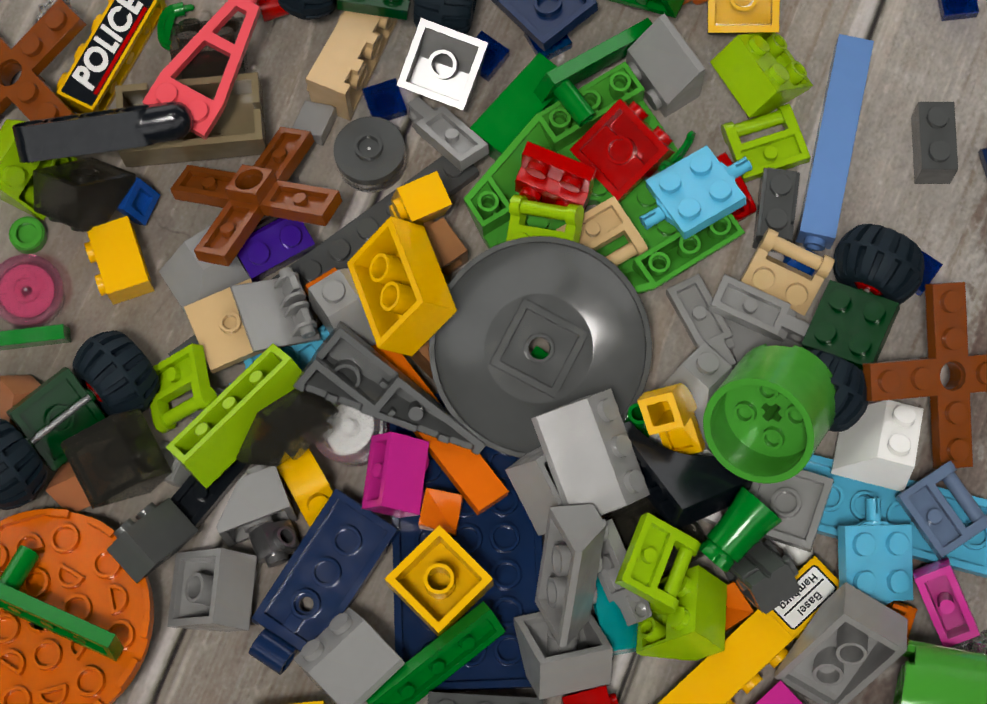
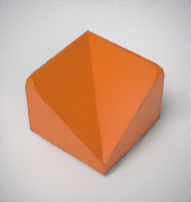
M426 488L418 523L419 529L434 531L440 525L449 535L456 536L463 505V495Z
M734 581L727 585L725 633L747 620L754 613Z

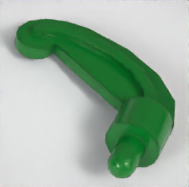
M183 2L171 4L165 7L160 14L157 24L158 40L165 50L173 51L176 47L174 41L170 40L175 18L186 16V12L193 11L195 8L193 4L184 5Z
M690 131L687 134L683 145L671 160H664L658 166L659 172L682 160L694 141L695 132Z

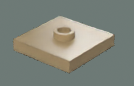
M250 278L236 285L251 283L252 280ZM230 287L184 306L198 343L203 345L205 359L212 374L264 352L252 351Z

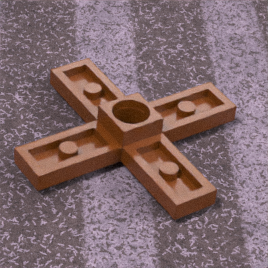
M57 0L13 48L0 36V115L12 103L30 121L75 115L39 75L87 25L63 0ZM22 71L20 78L11 85L14 75Z
M280 127L253 166L242 164L237 173L193 165L186 166L170 188L174 199L223 208L194 249L198 261L229 267L264 215L321 226L328 224L342 203L339 190L287 182L314 143L311 131Z
M965 282L925 284L928 357L863 363V374L867 387L866 401L930 396L933 469H938L949 461H952L956 468L973 467L970 393L987 392V353L968 355ZM947 364L950 370V379L944 387L940 380V373L943 366Z

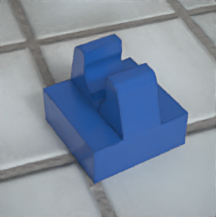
M129 176L126 182L121 183L119 188L122 191L117 201H112L111 206L124 216H128L135 224L146 226L160 194L140 178Z

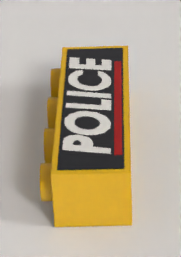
M108 0L109 4L103 14L97 15L91 27L92 33L86 43H81L74 55V63L69 72L63 73L57 83L56 94L72 111L82 114L108 110L115 98V86L124 83L156 28L160 14L167 7L165 0Z

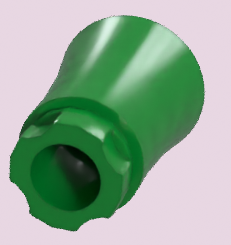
M742 486L721 519L706 535L709 539H706L701 544L699 550L727 573L735 562L739 563L747 552L768 532L780 524L782 520Z

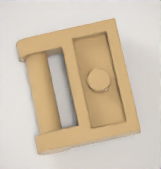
M615 196L584 213L580 244L597 251L623 235L627 239L628 244L605 256L614 265L619 266L630 258L638 257L648 251L645 241ZM566 224L556 229V231L565 232Z
M768 228L740 281L791 304V309L805 316L822 283L829 275L835 259L825 254L821 257L779 237V232ZM772 249L815 271L811 276L769 256L768 253Z

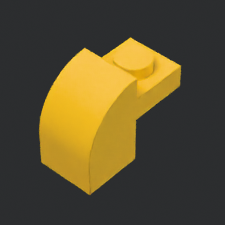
M683 383L647 391L640 396L637 402L649 435L659 433L663 447L679 453L691 455L703 452L706 446L694 413L697 405L691 392Z
M299 434L268 451V454L310 527L331 497L333 491L316 459Z

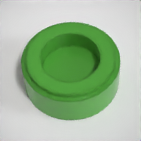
M26 216L17 219L12 224L9 230V239L19 252L34 254L40 251L46 244L47 232L38 219Z

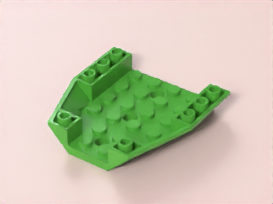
M626 62L621 63L578 89L596 112L592 120L579 127L559 101L539 112L464 197V203L488 249L506 242L510 220L509 203L513 195H519L515 191V180L521 168L522 152L527 141L579 161L569 149L619 99L626 101L628 104L634 100L649 115L644 121L653 130L657 126L663 129L643 100L644 87ZM673 142L669 147L674 153L667 160H671L678 151ZM596 178L594 179L593 192L587 206H597L613 197ZM643 179L621 202H618L645 241L648 251L638 257L630 258L617 267L628 278L638 294L652 291L738 239L745 232L732 213L685 240L675 226L666 220L646 230L639 216L655 209L657 204L646 188V181ZM527 215L525 222L526 226L556 230L566 224L562 220ZM623 235L596 252L605 257L628 244V241Z

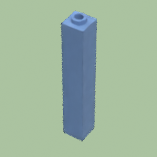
M839 34L834 47L795 241L802 243L805 248L810 250L822 251L825 248L831 249L836 238L874 44L872 40Z

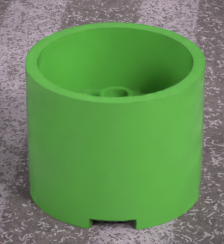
M764 344L749 351L716 390L705 408L703 430L706 442L715 458L736 476L756 483H778L798 474L806 466L834 422L836 414L834 396L836 390L831 383L830 377H833L831 371L827 369V366L816 355L797 345L787 347L779 345L767 346V344Z
M907 639V652L903 656L910 658L909 661H905L901 665L900 673L898 672L893 704H987V654Z

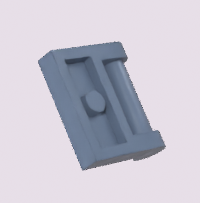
M952 461L939 467L895 497L939 560L987 528V514L983 513L956 475L955 471H957V468ZM940 481L944 482L973 524L967 528L964 526L936 486L937 483Z

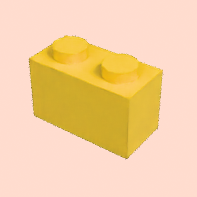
M435 171L396 188L391 198L392 205L389 206V211L392 217L422 225L427 221L444 216L451 207L452 202L438 172Z
M128 216L86 229L90 241L84 243L91 264L97 262L100 274L95 275V280L101 296L107 294L113 305L154 291L134 226Z

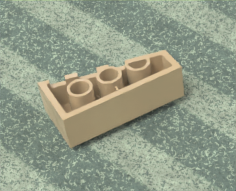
M350 11L342 12L336 27L306 77L307 91L309 92L311 102L336 107L339 117L351 121L399 19Z

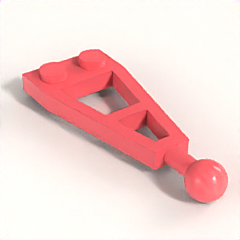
M228 0L161 71L142 101L143 105L171 101L181 102L188 107L193 116V126L190 132L206 140L224 112L261 13L260 7L256 5L258 0ZM239 11L246 16L236 42L233 44L216 34ZM206 45L230 57L214 100L175 80Z

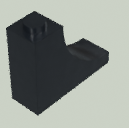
M631 421L624 423L650 493L646 497L665 522L671 526L680 529L728 508L742 486L749 491L752 482L742 479L727 470L715 456L687 455L670 450L649 439Z

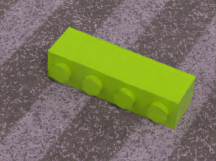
M274 343L271 344L166 446V449L207 489L303 396L306 391L302 392L293 387L302 370L290 356Z

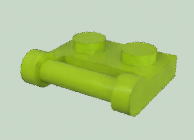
M790 104L779 106L777 111L734 124L731 121L721 125L724 141L729 147L734 163L745 156L752 165L753 169L741 175L744 183L761 178L764 168L786 170L808 163L811 159ZM780 124L785 128L783 131L745 143H741L739 138Z
M516 194L511 197L509 203L510 220L506 241L523 237L547 236L579 243L584 218V208L582 205L572 203L568 206L531 201L526 196ZM532 215L565 221V232L526 226V216Z
M192 343L153 366L160 380V389L153 398L150 408L153 424L159 432H169L176 427L177 422L200 409L204 410L217 398L215 390L210 387L203 345ZM192 389L193 397L169 410L168 403Z
M645 513L639 519L615 583L653 603L658 610L674 614L679 604L677 596L692 556L698 554L701 543L654 515ZM673 546H675L678 552L664 589L661 590L658 588Z

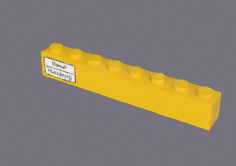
M816 556L811 558L798 571L799 574L795 576L800 587L799 593L787 601L781 600L780 605L767 614L757 609L725 639L724 651L706 657L658 704H735L731 699L741 689L748 694L763 680L758 673L765 666L770 664L775 668L784 660L789 652L785 647L795 638L798 639L822 603L839 588V580Z

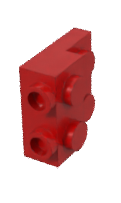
M619 99L569 149L581 163L596 168L595 178L620 202L645 177H650L658 169V166L674 153L669 147L673 142L670 136L659 126L653 130L644 121L649 115L634 100L628 104L626 101Z
M527 141L522 152L521 168L515 180V191L519 195L526 196L531 201H541L562 206H568L571 203L583 206L585 211L593 192L596 168Z

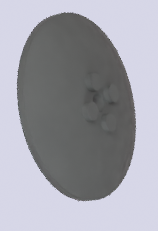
M547 236L523 237L506 241L482 252L468 262L449 283L448 288L457 312L429 339L430 368L436 389L446 409L453 418L483 441L486 446L501 453L521 458L541 447L531 418L610 388L618 405L623 423L625 422L629 407L638 403L637 400L642 395L649 376L652 359L651 330L645 308L635 288L620 269L606 257L587 246L567 239ZM534 338H543L549 344V353L543 359H535L529 353V344Z

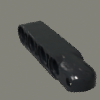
M171 101L26 121L15 124L12 128L19 161L21 163L137 148L160 142L179 140L191 131L193 116L186 105L181 102Z

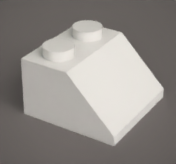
M883 400L869 404L865 413L856 424L848 430L838 432L831 474L903 492L915 467L924 409L892 400Z

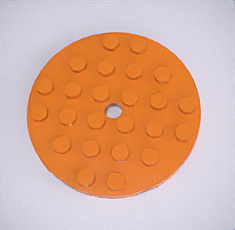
M53 508L21 512L0 521V577L20 545L32 549L39 555V558L19 591L116 634L124 647L117 661H114L49 630L35 629L33 623L0 609V704H112L127 689L138 673L147 654L153 632V592L148 575L136 583L107 551L108 547L117 537L113 534L115 531L105 523L91 516L88 517L66 509Z

